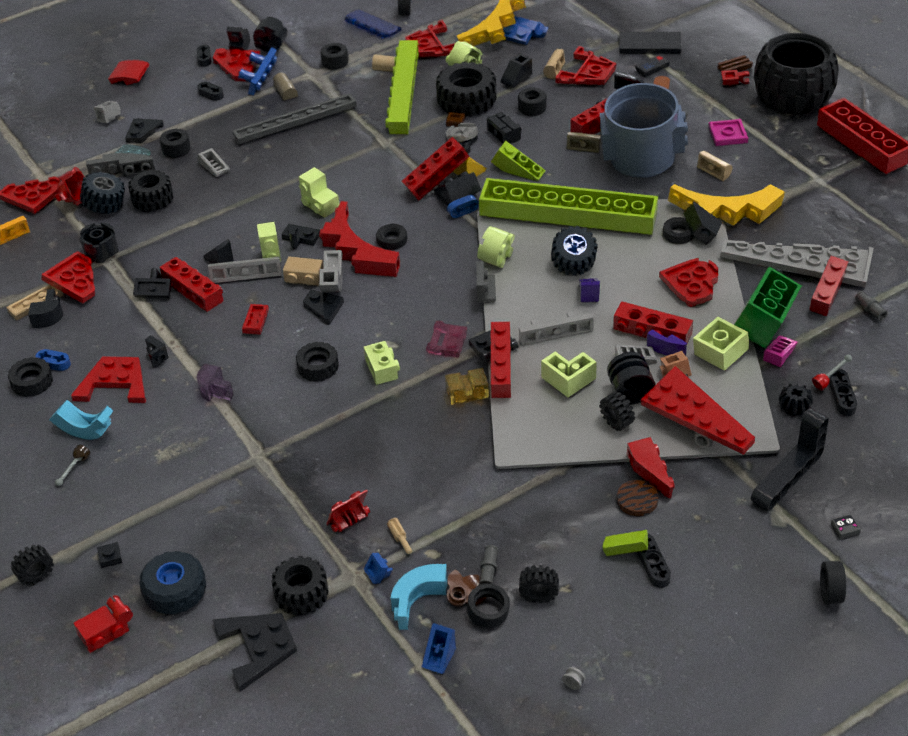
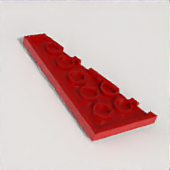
M676 366L641 399L642 406L743 455L755 443L754 435Z

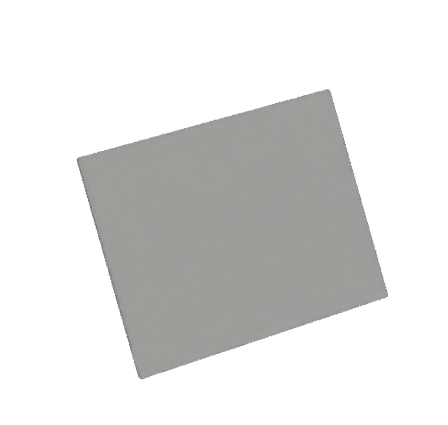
M668 199L658 200V211L653 235L580 227V229L586 228L587 232L593 234V237L597 240L598 248L593 267H590L588 272L584 271L582 275L577 273L576 276H572V273L566 275L565 271H558V267H555L553 265L554 261L551 260L552 243L556 233L561 232L563 228L568 229L569 225L480 216V212L477 211L479 244L483 245L485 239H482L490 226L515 235L511 245L513 253L510 258H506L503 268L484 262V268H487L488 274L495 275L496 301L483 302L485 332L491 330V322L510 321V335L512 339H516L519 346L518 349L511 350V398H491V361L488 362L494 457L497 469L630 462L626 454L627 443L651 437L653 443L658 445L661 460L743 455L716 441L710 447H699L694 440L695 431L642 406L641 403L630 405L634 408L632 411L635 412V420L624 429L616 431L615 428H611V424L608 425L606 423L607 420H604V415L600 413L602 409L599 408V402L614 392L607 375V366L615 358V345L647 346V338L613 329L614 314L621 301L693 320V332L686 351V357L688 358L692 374L688 378L755 436V443L744 455L779 452L780 446L754 342L749 340V349L725 371L694 355L693 337L717 317L734 325L745 306L734 261L720 257L724 240H728L725 224L722 219L718 218L722 221L721 227L717 235L707 245L695 236L691 241L683 244L672 243L664 238L663 225L668 219L674 217L685 218L683 214L685 210L669 202ZM681 228L672 229V231L678 233L685 232ZM695 258L705 262L711 260L718 267V282L713 284V298L705 303L697 304L695 307L687 306L686 302L680 300L659 278V271ZM597 278L600 281L599 301L581 302L579 279ZM569 312H574L575 315L592 312L594 331L524 346L520 345L519 327L531 325V320L538 319L542 323L566 318ZM555 351L568 361L584 352L597 362L596 379L570 397H567L541 378V360ZM654 351L657 363H650L648 366L657 384L663 378L659 366H662L660 358L666 355Z

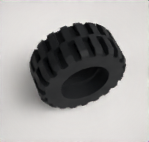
M475 62L449 65L436 78L437 102L447 113H463L465 117L466 115L475 116V114H482L493 106L497 98L495 74L489 67H484L483 64H476Z

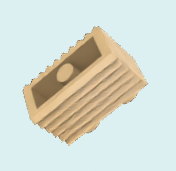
M288 257L283 268L285 282L318 286L320 282V269H323V260Z

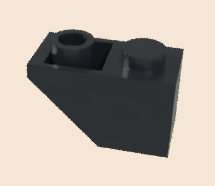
M521 53L512 58L501 78V83L514 88L532 75V58Z

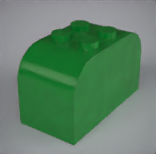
M769 266L734 325L747 331L749 340L765 349L783 323L802 285Z

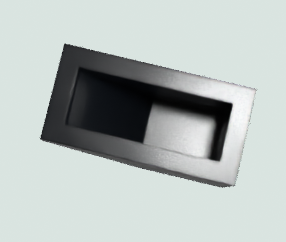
M693 202L683 213L692 235L706 245L717 235L722 221L696 202Z

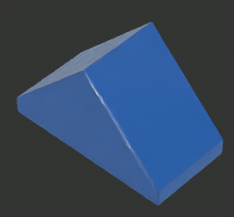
M432 623L422 668L444 674L456 650L454 629Z

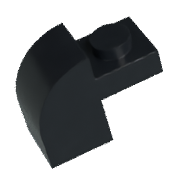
M227 27L229 49L247 50L251 40L248 29Z
M47 289L45 302L30 303L28 316L32 328L52 326L63 317L64 313L60 298L56 296L55 290Z

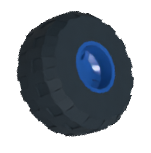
M168 551L155 556L144 566L140 574L139 584L144 601L152 610L162 614H177L194 607L203 597L206 588V577L200 561L193 555L181 551Z

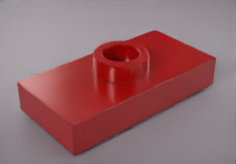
M250 304L242 326V333L261 335L269 312L268 305Z

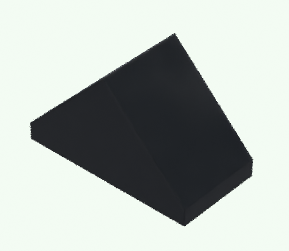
M229 239L203 255L204 259L211 264L233 262L234 258Z

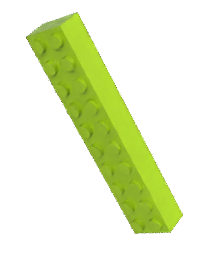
M486 178L479 198L480 216L653 235L658 211V196Z

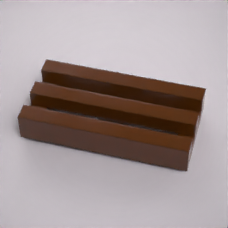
M742 55L718 63L717 68L720 71L737 70L739 72L753 67V62H749L750 59Z

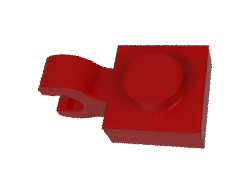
M721 71L723 85L739 84V81L742 84H749V78H744L750 76L749 71Z

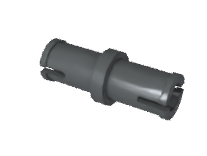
M864 291L856 294L855 300L864 307L866 312L872 313L880 321L886 319L888 311L884 310L876 299H871Z
M487 545L485 547L484 559L480 564V569L482 570L479 581L480 585L485 583L493 584L494 572L497 571L498 567L496 563L498 547L494 545Z

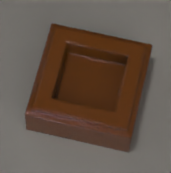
M449 112L446 126L458 127V124L464 123L465 114Z

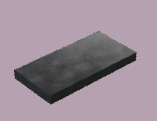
M620 32L619 53H681V32Z

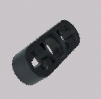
M838 369L829 377L830 387L839 413L844 416H852L856 413L857 400L848 373L843 369ZM839 390H845V391H847L848 393H847V394H841V393H839L838 391H839Z
M648 534V550L637 551L651 583L656 587L663 588L670 583L671 571L654 537ZM655 557L659 561L657 563H650L647 559ZM657 570H659L661 577L657 576Z

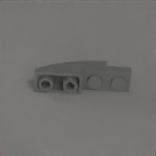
M135 153L102 154V159L86 161L88 174L93 172L122 173V176L125 177L136 175L145 170H155L151 156Z

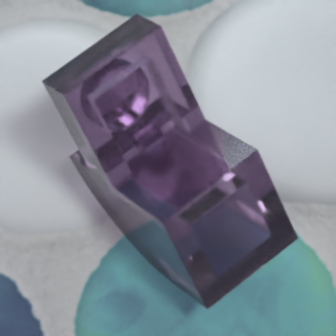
M204 363L196 377L202 398L210 401L214 396L231 401L234 396L232 384L223 379L221 367Z

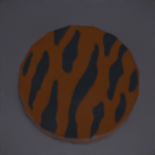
M628 481L618 489L617 503L620 505V509L629 515L644 516V513L653 512L658 505L659 495L657 489L646 481Z

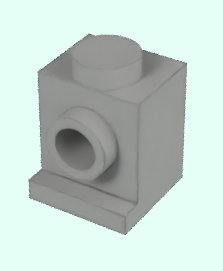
M107 101L94 107L97 121L101 123H108L110 120L115 119V116L121 114L118 102Z

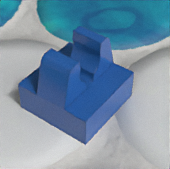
M371 553L364 567V571L373 584H380L382 579L389 577L393 570L392 567L387 566L388 561L382 559L379 553Z

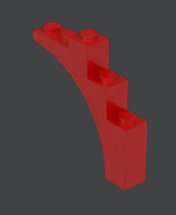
M341 201L339 207L335 209V217L331 219V222H325L323 229H320L319 236L322 239L323 246L342 250V260L352 261L355 273L397 277L400 268L399 252L375 247L358 237L348 224V202Z

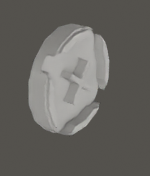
M460 123L458 127L451 126L446 130L447 140L453 137L457 142L470 140L478 134V127L473 123Z

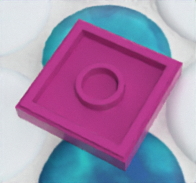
M741 119L709 122L708 127L715 146L748 143V136Z

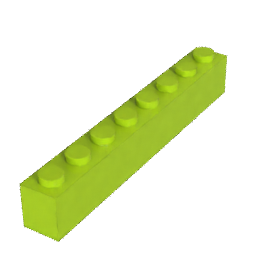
M399 40V46L396 47L395 66H393V76L391 79L393 87H390V96L392 97H389V107H387V117L389 118H386V128H389V134H409L419 55L418 40Z

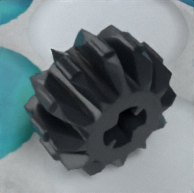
M789 383L788 387H783L781 390L779 403L781 409L786 410V414L791 412L794 416L796 413L803 416L804 412L811 408L813 404V395L810 389H806V385L799 386L798 383L796 385Z

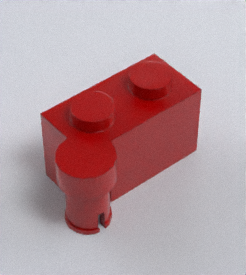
M118 595L113 596L115 602L111 597L107 600L108 607L104 605L74 622L77 634L89 653L102 648L105 644L129 631L127 622L132 619L133 612L127 605L123 604Z

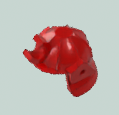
M76 166L71 171L58 177V194L54 196L57 202L62 200L73 203L76 206L82 203L80 202V192L85 176Z

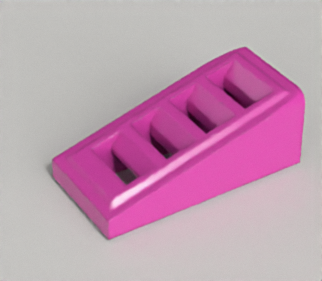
M780 335L764 351L763 361L781 367L796 347L797 341Z

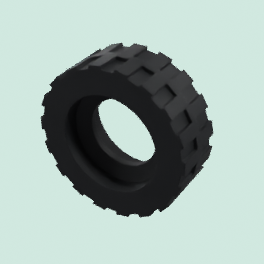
M308 343L297 352L296 363L298 373L304 379L317 382L320 380L324 381L327 378H331L338 371L337 350L329 343ZM314 358L327 359L321 365L308 364V361Z
M39 357L24 358L21 361H17L8 371L11 388L19 396L33 397L42 394V392L48 390L47 388L53 382L48 362ZM31 373L40 374L33 380H21L24 376Z

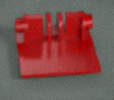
M366 489L361 493L357 491L349 497V500L345 502L339 501L331 507L332 509L326 524L328 526L332 523L331 528L333 532H341L352 526V521L357 523L368 517L370 509L367 505L363 506L368 490Z

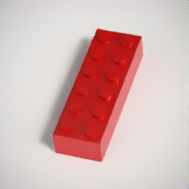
M842 98L819 109L817 126L885 174L908 164V141L847 99Z

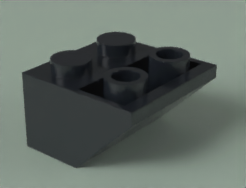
M467 171L454 178L451 177L444 180L434 190L435 194L446 205L457 199L482 191L475 173L468 174Z

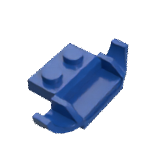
M514 16L516 24L504 27L503 31L506 40L527 45L531 36L544 38L549 27H545L539 21L536 22Z

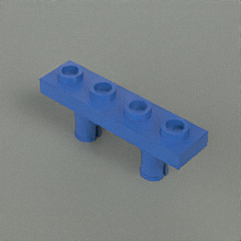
M271 48L267 56L251 52L249 61L259 64V69L256 73L241 69L238 78L250 82L248 94L254 96L256 91H260L262 82H265L267 78V73L270 74L272 66L276 64L278 58L276 56V49Z

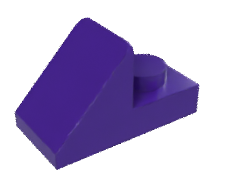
M597 278L579 279L581 302H598L600 281Z

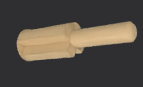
M397 518L390 519L387 522V526L397 542L401 543L405 552L411 554L412 549L406 540V533Z

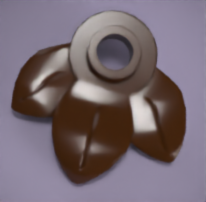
M456 569L452 571L447 578L449 589L446 597L448 602L454 606L467 604L471 591L479 585V575L462 577ZM457 594L461 598H456L453 595ZM487 597L479 598L475 605L481 604Z

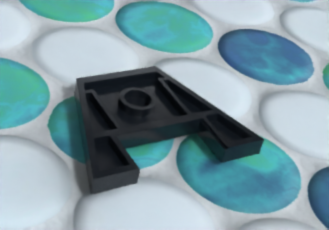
M282 613L212 619L219 640L241 633L252 659L251 663L232 669L240 692L297 652L295 642Z

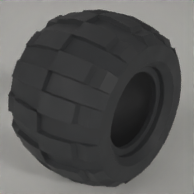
M787 33L770 39L769 42L764 44L756 60L754 81L758 97L771 109L787 114L810 113L822 108L831 98L837 85L839 67L835 50L825 40L806 33Z

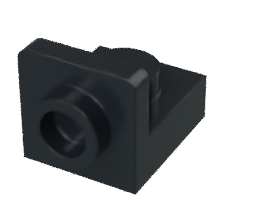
M151 335L145 339L146 350L149 353L151 364L156 368L169 358L166 346Z

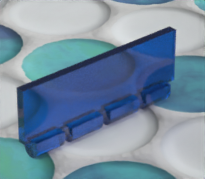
M360 9L346 15L344 19L346 22L384 39L387 36L391 37L402 31L401 27Z

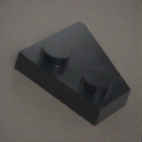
M133 119L125 136L126 143H143L149 136L155 133L154 129L164 126L163 120Z
M310 290L303 300L304 307L312 311L317 317L321 316L324 318L325 323L328 325L331 324L344 303L342 296Z

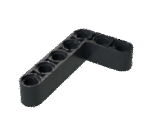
M811 408L804 413L801 419L797 445L756 486L751 494V501L768 511L772 510L819 460L825 447L829 424L828 417Z

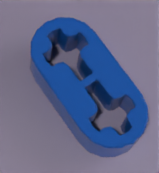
M473 195L465 196L451 202L447 207V212L453 218H459L476 211L479 207V201Z
M44 349L37 352L35 356L48 362L52 370L64 371L71 365L69 356L63 352Z

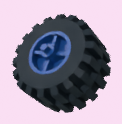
M568 226V229H561V232L556 233L552 243L551 260L554 261L553 265L558 267V271H565L566 275L572 273V276H576L577 273L582 275L584 271L588 272L590 267H593L598 248L596 238L593 237L591 232H587L586 228L580 229V226H576V228Z

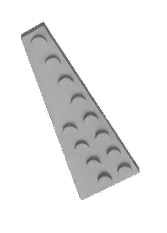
M724 240L720 257L821 278L830 256L849 261L842 283L866 287L874 248L869 247L868 250H860L855 246H851V249H840L839 246L835 245L830 248H824V246L814 244L782 246V243L765 245V242L749 244V242Z

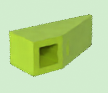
M507 141L503 143L491 160V163L503 172L538 181L546 171Z

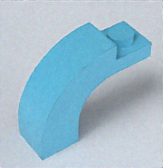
M66 400L49 420L72 436L94 440L100 438L110 426L111 418L109 416L113 410L107 406L100 413L92 415L79 410Z
M429 564L417 567L402 576L395 584L391 593L392 611H394V621H398L399 630H408L410 608L417 599L426 595H446V564Z

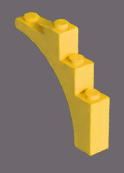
M499 0L494 11L485 20L472 29L457 35L458 41H464L472 46H476L488 41L494 44L506 40L503 28L516 24L513 12L526 8L525 1Z
M674 184L670 187L668 201L684 210L693 202H696L716 218H720L734 226L744 216L760 224L782 205L785 192L770 184L752 194L721 197L696 193Z

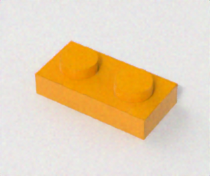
M24 216L0 225V245L30 232Z

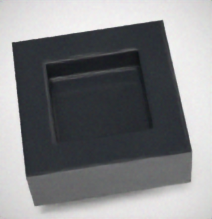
M118 542L97 547L101 568L123 563Z

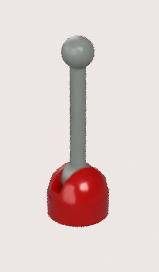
M849 354L845 355L844 360L827 374H817L813 377L812 383L814 386L823 391L829 384V377L846 362H850L852 356Z

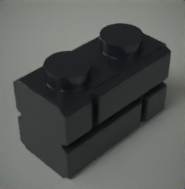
M501 111L496 113L495 116L487 117V130L501 143L507 141L512 144V142L515 143L521 139V126L513 122L510 116H506Z

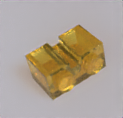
M483 368L469 370L466 375H461L460 372L445 375L446 391L451 405L489 397L488 382Z

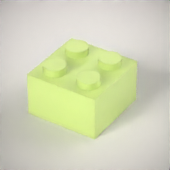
M717 317L693 337L694 355L725 371L749 349L748 332Z

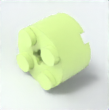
M457 41L450 54L446 57V63H448V66L462 62L482 64L481 55L483 56L481 50L471 44Z
M488 227L482 239H485L483 245L479 244L478 259L503 268L506 258H510L513 253L511 245L515 235L496 227Z

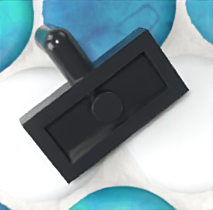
M288 224L281 235L283 240L290 241L291 247L296 249L299 243L314 246L320 237V230Z
M152 268L150 278H135L133 295L134 297L170 298L172 281L171 279H163L158 269Z

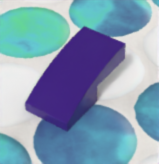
M654 330L647 333V346L653 347L655 352L668 356L683 351L686 356L687 343L673 334L666 338Z

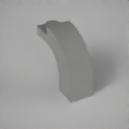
M342 250L324 251L323 269H320L319 282L321 292H341L343 282Z

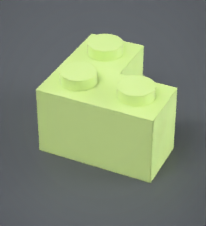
M314 167L299 176V187L303 205L324 218L335 212V209L339 207L338 194L327 188L325 174Z
M556 351L541 360V378L567 397H570L596 379L597 362L584 352L570 361L566 360Z

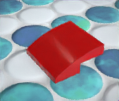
M140 60L121 61L108 80L111 84L124 81L126 85L139 82L150 64Z

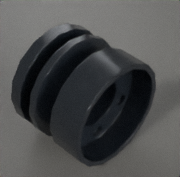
M638 352L622 353L613 358L607 366V375L614 392L617 391V393L620 392L621 395L626 396V400L630 401L629 405L641 403V399L656 385L645 357Z

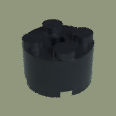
M275 17L262 19L253 33L255 47L269 52L271 48L278 51L287 37V28H284L282 22Z
M93 223L81 230L80 242L84 255L91 258V260L96 261V263H103L106 259L118 253L119 249L115 232L110 224L101 223V225H95Z

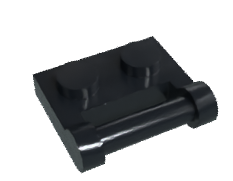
M491 330L469 339V346L484 363L491 361ZM511 337V350L514 351L519 346L516 339Z

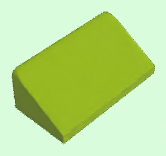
M642 530L606 536L602 550L606 556L648 550V531Z

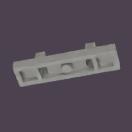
M280 257L208 264L210 281L213 283L282 276Z
M569 312L567 317L542 323L538 319L531 320V325L519 327L520 345L524 346L594 331V317L592 312L581 315Z

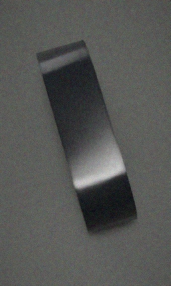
M208 45L197 47V61L201 67H207L212 63L211 49Z
M201 82L197 85L198 93L203 97L214 101L221 100L224 97L223 89L220 86L210 82Z

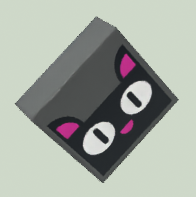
M852 514L831 520V525L840 539L860 534L861 529Z

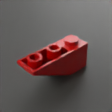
M651 437L627 443L626 454L633 470L667 498H672V491L675 488L672 477H668L665 461L660 459L658 445L653 443Z

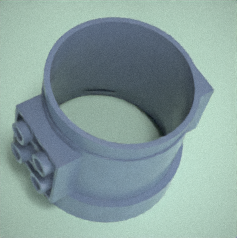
M650 83L631 84L613 92L606 100L605 113H600L604 161L611 160L614 168L625 175L641 178L658 175L671 167L675 160V153H685V145H688L687 135H685L688 132L687 122H684L686 121L685 111L681 110V105H678L676 96L667 88Z

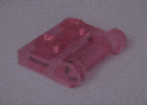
M436 321L433 327L434 332L431 341L426 346V351L430 354L459 358L467 335V327ZM441 333H446L442 346H438L437 343Z

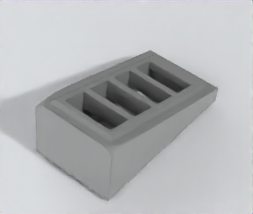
M212 148L198 154V162L215 177L230 171V168Z
M615 345V357L625 352H638L645 357L647 364L657 363L653 347Z

